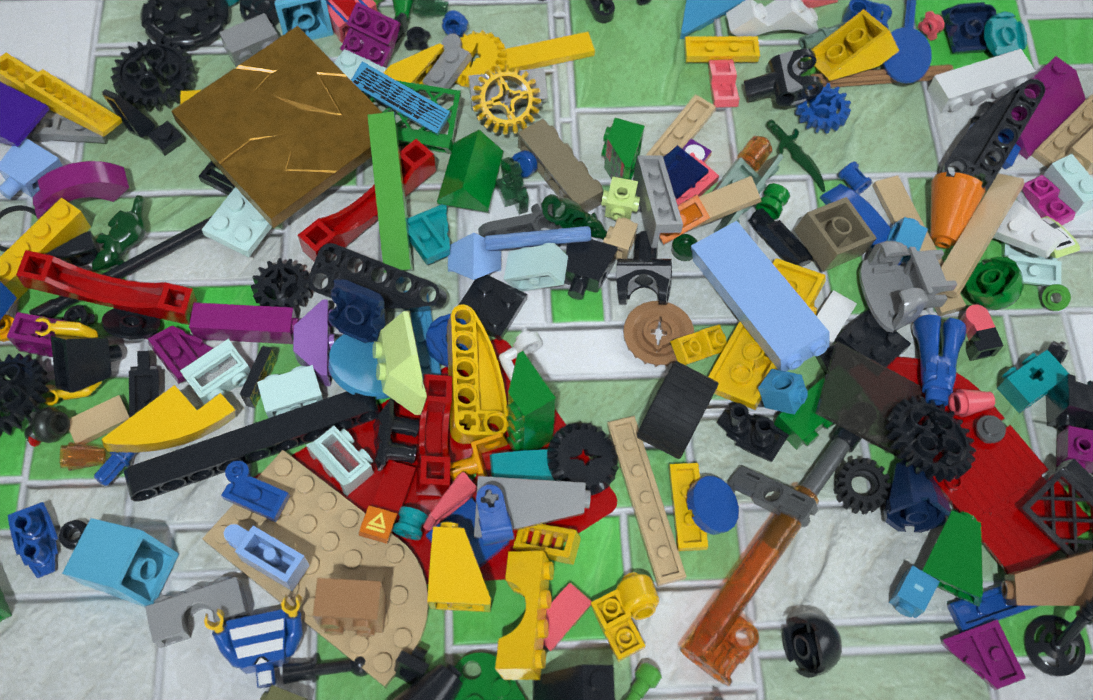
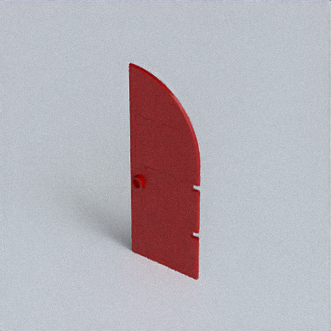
M898 357L877 378L861 364L846 371L847 375L862 389V394L886 424L889 422L886 418L890 411L903 399L909 400L912 396L917 401L921 396L925 399L921 383V359ZM956 372L953 393L958 389L981 391L972 382ZM949 398L948 405L945 406V412L947 413L951 412L949 407ZM994 406L966 417L954 415L953 418L955 420H963V423L960 425L962 428L970 430L966 437L974 439L970 446L976 449V452L972 455L976 459L971 464L972 467L958 480L954 478L951 482H947L946 479H943L941 482H938L935 476L933 478L958 513H969L978 522H981L982 543L1004 571L1009 574L1036 566L1060 549L1018 509L1046 482L1042 475L1047 473L1049 469L1011 425L1006 427L1005 436L997 443H985L977 436L976 424L980 418L990 415L999 418L1001 421L1005 419ZM924 416L917 424L922 425L929 419V416ZM939 452L932 462L936 463L944 454ZM1057 481L1054 484V497H1069V493ZM1048 491L1043 495V497H1048ZM1038 500L1030 507L1038 517L1049 518L1048 501ZM1054 501L1055 518H1070L1069 501ZM1076 502V519H1090ZM1055 522L1056 534L1061 539L1071 540L1070 522ZM1077 523V537L1091 529V523Z

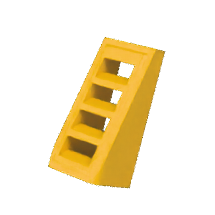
M541 524L518 530L513 548L517 551H544L550 560L574 565L581 538L576 530ZM529 532H534L531 544H526ZM541 534L545 535L542 546H538ZM553 537L557 538L554 549L550 548ZM567 541V542H566V545H565V549L562 550V549H563V546H564V542Z

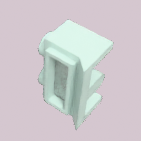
M227 339L180 371L189 386L205 405L221 393L225 397V394L234 388L243 386L251 369L230 340Z
M333 426L317 440L306 444L310 456L314 460L317 458L325 472L338 481L343 492L348 496L374 474L370 465L373 460L364 449L359 451L355 449L352 445L355 441L345 429L339 431Z

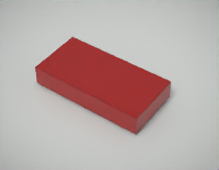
M388 460L371 504L373 507L397 513L395 524L398 523L400 517L398 513L400 507H404L416 474V468Z

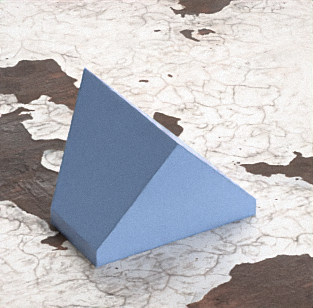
M472 233L450 245L448 272H456L472 280L495 271L501 272V250H486L485 238Z

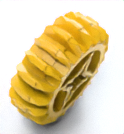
M509 64L505 65L504 72H501L500 67L497 65L494 68L495 75L489 69L485 71L488 80L481 76L478 78V82L483 87L475 85L473 91L480 94L472 96L473 102L480 103L473 106V111H482L477 116V120L481 121L486 118L487 121L484 124L486 129L491 123L495 125L493 133H497L499 127H503V135H507L508 127H511L513 134H517L518 124L522 129H525L527 124L524 120L529 123L534 122V117L529 113H539V109L533 105L540 104L541 99L533 96L539 94L540 90L539 88H530L536 81L535 79L526 81L529 74L527 71L520 76L518 75L520 70L518 66L515 67L514 73L509 72ZM505 80L518 84L524 91L511 90ZM497 82L499 94L485 102L487 90ZM503 91L505 95L512 97L509 108L508 105L500 102L503 97ZM527 98L526 110L519 117L515 118L514 105ZM488 109L502 110L508 120L497 118Z

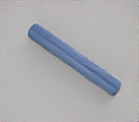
M588 226L489 235L485 236L484 242L485 248L488 251L534 247L545 243L587 242L591 240V229Z

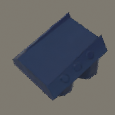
M985 2L957 4L941 11L954 54L990 52L984 38V29L987 21L996 14V9L992 5L985 4Z
M334 280L331 298L336 307L329 313V321L332 326L338 329L340 333L364 343L378 340L380 331L386 326L382 296L375 291L348 280Z

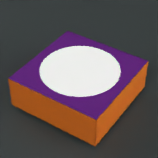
M690 139L677 155L676 161L681 163L693 152L696 158L706 163L712 151L695 140Z

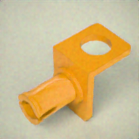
M498 433L471 442L473 449L472 457L450 463V476L454 481L461 472H464L467 476L477 473L480 476L488 477L481 453L508 445L504 434Z

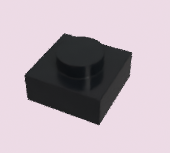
M166 121L147 134L149 141L164 156L185 143L184 137L169 121Z

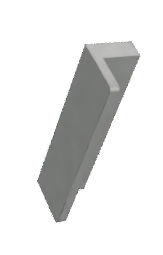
M637 156L633 181H638L636 194L640 197L639 206L650 247L657 248L660 233H681L683 222L663 156Z

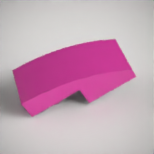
M1043 174L1024 183L1022 190L1029 203L1041 218L1048 216L1061 225L1074 220L1076 212L1058 198L1060 189Z

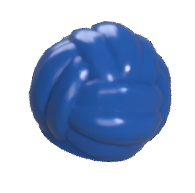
M451 10L442 19L441 26L446 34H457L461 38L467 30L468 20L462 13Z

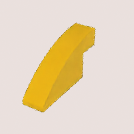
M174 385L103 437L102 443L107 451L132 453L158 451L181 446L200 439L226 425L235 418V409L220 393L196 410Z

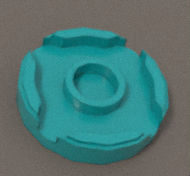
M1004 11L995 14L986 23L984 38L988 49L995 57L1019 49H1026L1027 33L1021 21L1017 22L1014 18L1016 16L1013 13Z

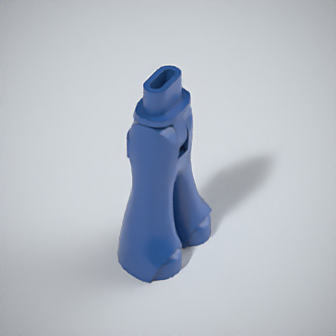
M923 315L917 318L912 325V333L917 339L920 349L922 392L925 394L927 403L930 400H934L937 406L942 404L947 406L948 398L953 393L958 355L965 340L967 328L961 320L948 318L940 330L941 316ZM940 338H941V346H942V348H941V357L939 356V339H940Z

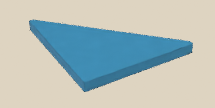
M686 0L680 39H685V36H688V34L695 30H701L712 24L720 16H726L728 11L745 0Z

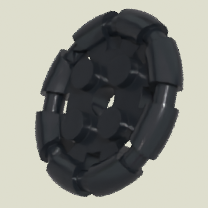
M148 0L147 3L142 5L140 19L142 27L145 28L146 35L154 43H156L158 38L161 39L162 44L170 40L172 46L178 43L181 50L186 49L188 51L197 49L196 46L204 43L207 45L214 41L220 35L219 32L224 30L223 26L228 23L230 10L226 0ZM186 13H190V14H191V16H187V17H185V18H180L183 14H186ZM198 31H199V33H200V34L197 35V36H194V37L191 36V34L196 33V32H198Z

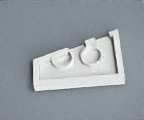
M1015 200L993 238L1047 259L1061 243L1062 234Z

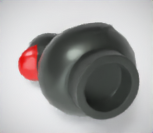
M50 406L44 407L35 413L32 425L25 429V439L33 447H37L41 442L53 443L69 430L70 420L59 409Z

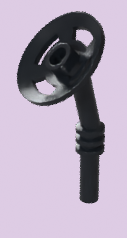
M1093 596L1090 600L1086 599L1084 601V604L1080 606V610L1076 611V617L1071 623L1064 618L1047 615L1039 617L1029 624L1024 634V648L1029 660L1037 669L1051 676L1062 677L1076 672L1081 667L1085 659L1086 650L1080 632L1088 624H1093ZM1055 623L1063 625L1066 628L1064 629V631L1056 629ZM1043 625L1046 629L1040 633L1038 643H1034L1035 633ZM1047 633H1050L1051 637L1046 639L1044 643L1045 636L1047 635ZM1070 647V652L1066 656L1064 652ZM1076 647H1078L1077 658L1070 665L1068 661L1074 656ZM1044 651L1050 658L1058 660V667L1047 664L1038 654Z

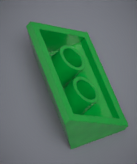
M479 129L454 142L437 204L489 212L504 151Z

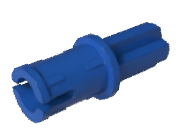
M110 452L111 456L94 474V478L100 484L108 486L124 467L128 468L130 466V460L137 453Z

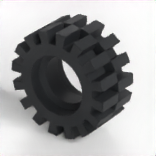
M858 458L853 459L851 463L847 462L834 480V485H836L834 494H839L837 501L839 503L844 501L845 505L843 508L847 510L849 507H852V513L855 514L861 511L862 515L867 514L869 511L871 513L876 511L890 493L888 491L891 488V483H887L890 479L889 474L883 475L882 472L885 468L882 465L876 468V461L872 460L870 464L867 463L868 458H862L860 462ZM855 477L866 478L872 484V493L867 496L856 493L852 488V479Z

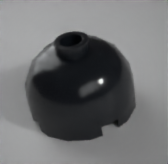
M806 613L789 618L787 620L789 622L788 627L782 630V644L788 661L792 662L794 659L796 665L800 668L796 671L806 678H811L832 670L840 660L842 653V640L835 625L827 617L815 613Z

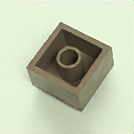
M847 197L807 212L794 229L823 272L862 256L877 239Z

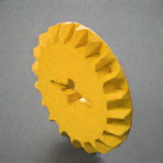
M473 30L468 35L463 33V36L460 38L462 41L461 48L468 51L472 57L478 53L479 58H476L473 63L470 60L456 79V84L469 87L468 78L470 75L485 74V71L488 69L495 75L494 68L497 65L500 67L501 72L504 70L507 62V52L499 37H495L492 32L487 34L483 30L480 33H476Z

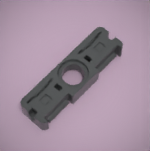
M739 467L728 482L733 492L738 491L752 498L755 505L778 516L783 513L800 521L802 527L808 526L811 522L810 514L815 516L818 512L814 498L747 467ZM771 491L780 493L779 498L774 501H767L765 496Z

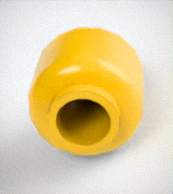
M637 572L625 575L616 588L620 593L624 610L630 611L635 620H642L652 616L660 599L651 577L645 574H638Z

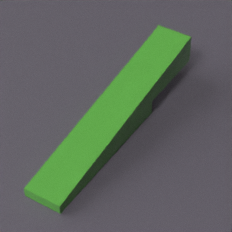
M395 112L369 114L367 116L383 263L403 271L413 270Z

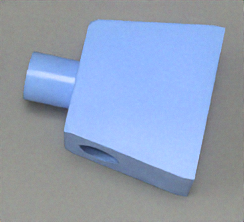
M25 138L18 147L12 146L0 161V173L5 179L0 185V193L9 200L19 190L33 197L40 191L38 180L46 173L63 165L58 157Z

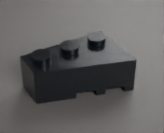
M1067 374L1046 395L1047 426L1056 427L1060 431H1063L1067 426L1093 430V381L1090 380L1087 384L1077 382L1076 376Z

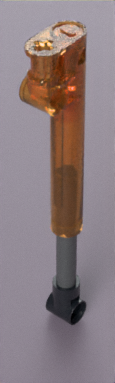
M858 403L850 409L831 436L832 443L802 485H795L792 489L814 498L818 505L819 499L817 496L846 454L854 451L873 424L875 412L870 405ZM854 416L860 417L864 424L857 422ZM786 514L773 515L679 647V650L686 658L723 685L730 686L732 684L731 675L739 664L745 662L759 641L757 629L740 615L802 528L800 521ZM736 634H745L749 638L750 644L748 646L740 645L736 640ZM726 660H729V662H728V664L726 665V667L723 668L722 666L724 665V663L726 662Z

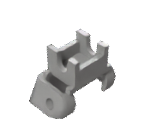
M884 241L876 244L868 259L862 262L859 270L861 288L873 317L883 329L893 333L915 321L924 308L943 307L948 299L947 296L936 294L953 291L957 283L956 280L946 281L938 262L944 255L942 249L917 251L916 247L910 246L908 249L906 245L897 241ZM910 255L911 258L905 268L904 266H898L903 256Z

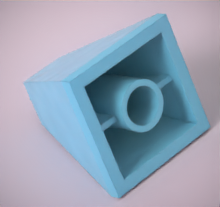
M275 0V7L283 35L296 26L311 40L334 35L326 0Z

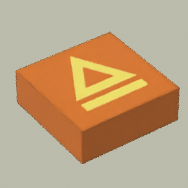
M369 505L359 530V536L388 544L397 519V513Z

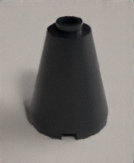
M449 663L446 666L438 664L392 700H455L463 685L459 680L462 674Z

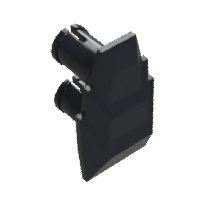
M392 398L387 402L373 424L375 432L374 445L376 449L375 462L378 471L383 469L388 459L413 464L416 456V445L395 443L390 439L391 432L416 437L419 429V419L395 416L393 412L395 400Z
M744 404L733 405V410L725 409L717 424L727 433L726 436L736 442L735 446L769 462H773L789 435L776 427L770 418L760 417L756 414L755 416L750 415L748 408Z

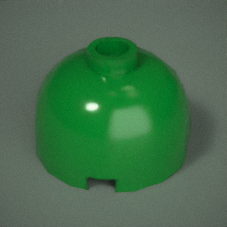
M992 257V262L983 265L981 261L976 265L965 284L968 294L976 305H981L987 310L996 311L1013 305L1020 298L1024 288L1023 275L1017 263L1008 257Z

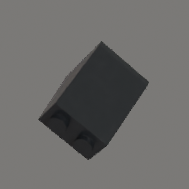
M581 664L541 674L540 680H532L533 700H615L613 665Z

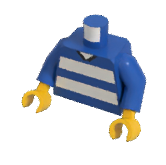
M299 594L296 596L297 605L295 606L288 604V597L285 595L281 602V610L226 621L227 626H223L224 612L221 609H217V615L220 618L218 622H211L208 614H205L204 624L206 628L213 630L212 635L220 653L232 667L240 668L245 674L256 672L257 688L271 687V685H276L274 668L282 667V664H289V657L295 654L303 637L301 613L298 611L303 599Z

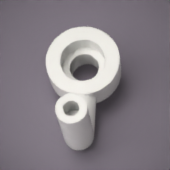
M522 332L516 337L513 347L499 355V361L510 382L514 370L512 360L517 358V354L523 351L526 356H529L542 347L543 342L537 332Z

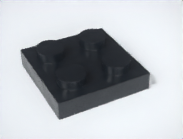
M485 275L474 280L459 305L471 307L481 321L487 335L502 341L526 302L527 294L489 275Z
M870 309L864 312L835 339L836 343H840L841 347L876 378L911 345L897 331L891 333L883 329L873 317Z

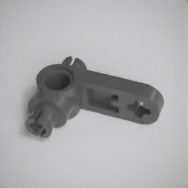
M537 203L531 207V214L484 223L479 227L478 233L485 238V236L542 231V228L550 230L559 229V225L548 221Z

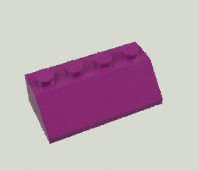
M1057 56L1032 78L1043 82L1045 94L1016 142L1021 147L1019 154L1026 160L1086 100L1077 71ZM1025 89L1027 97L1036 98L1033 90ZM1017 111L1011 112L1014 120H1023L1021 113ZM1000 133L1009 139V137L1006 134Z

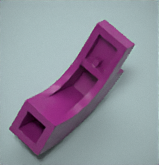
M102 161L76 162L58 167L43 175L38 180L40 191L32 199L37 219H40L61 197L67 202L85 197L115 202L129 189L123 166Z

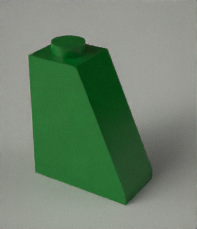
M952 510L922 571L940 581L937 588L980 607L983 597L981 522H978L969 513H958Z

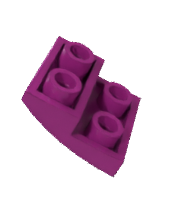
M356 2L346 24L350 28L340 50H348L386 68L395 47L400 22Z

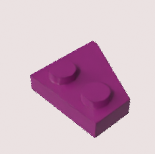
M173 325L148 338L149 346L178 384L185 381L180 370L213 349L204 344L202 339L194 335H187L183 330Z
M998 620L941 641L948 651L994 690L1026 679Z

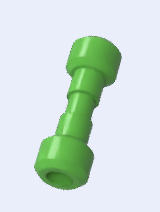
M641 663L635 672L636 681L630 688V693L625 700L643 699L649 688H656L662 679L661 672L649 663Z

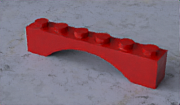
M417 139L400 151L405 197L436 172L434 153ZM375 184L351 205L327 217L318 218L298 234L302 251L312 261L315 262L317 254L323 245L333 243L345 248L378 220Z
M25 250L16 276L25 288L185 325L190 324L193 303L197 302L193 288L167 282L146 283L113 278L80 268L54 256Z

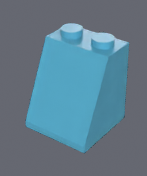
M90 518L62 574L84 586L145 607L154 604V600L159 597L179 553L142 530Z

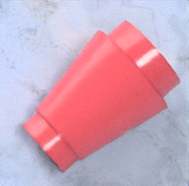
M958 389L956 392L951 393L949 397L950 410L955 412L954 415H959L960 417H966L993 408L995 405V397L990 391Z

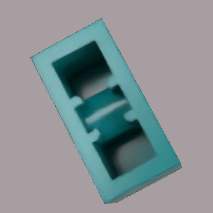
M1045 350L1038 356L1036 353L1031 354L1022 362L1023 367L1017 370L1014 366L1002 375L1004 381L997 389L1019 414L1046 396L1067 374H1070L1048 350Z

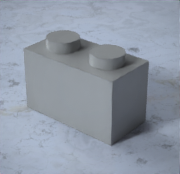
M265 13L219 32L224 49L235 67L278 39L277 32Z

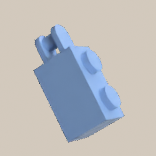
M231 524L224 530V538L230 546L236 549L235 552L242 562L291 591L294 590L310 566L304 555L255 526H252L250 531H247L239 525Z

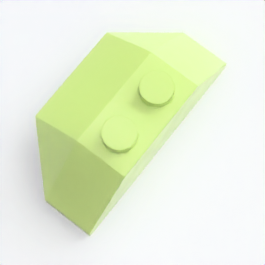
M403 311L380 331L378 342L373 343V358L378 361L376 378L381 380L383 393L413 414L421 415L427 395L410 317L411 314L410 311Z

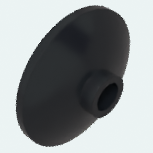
M114 308L103 315L102 327L109 334L129 340L143 339L158 332L160 319Z

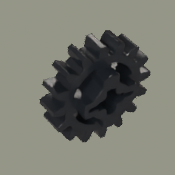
M278 258L277 264L273 265L271 261H267V269L258 268L260 276L253 275L252 278L255 284L251 285L256 303H259L260 306L294 308L295 312L296 305L305 306L303 298H310L311 294L309 291L310 287L308 286L309 273L307 270H303L301 263L294 266L292 259H289L285 264L281 258Z

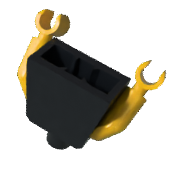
M39 317L35 320L37 322H46L48 325V329L45 331L35 330L36 334L44 336L50 331L56 334L50 335L56 386L51 384L45 385L49 392L55 395L51 398H45L46 401L44 403L47 405H54L59 398L70 400L88 397L102 384L103 380L110 378L112 374L111 362L119 361L122 358V350L119 345L109 346V341L106 337L98 336L95 329L80 322L56 321V323H51L45 317Z

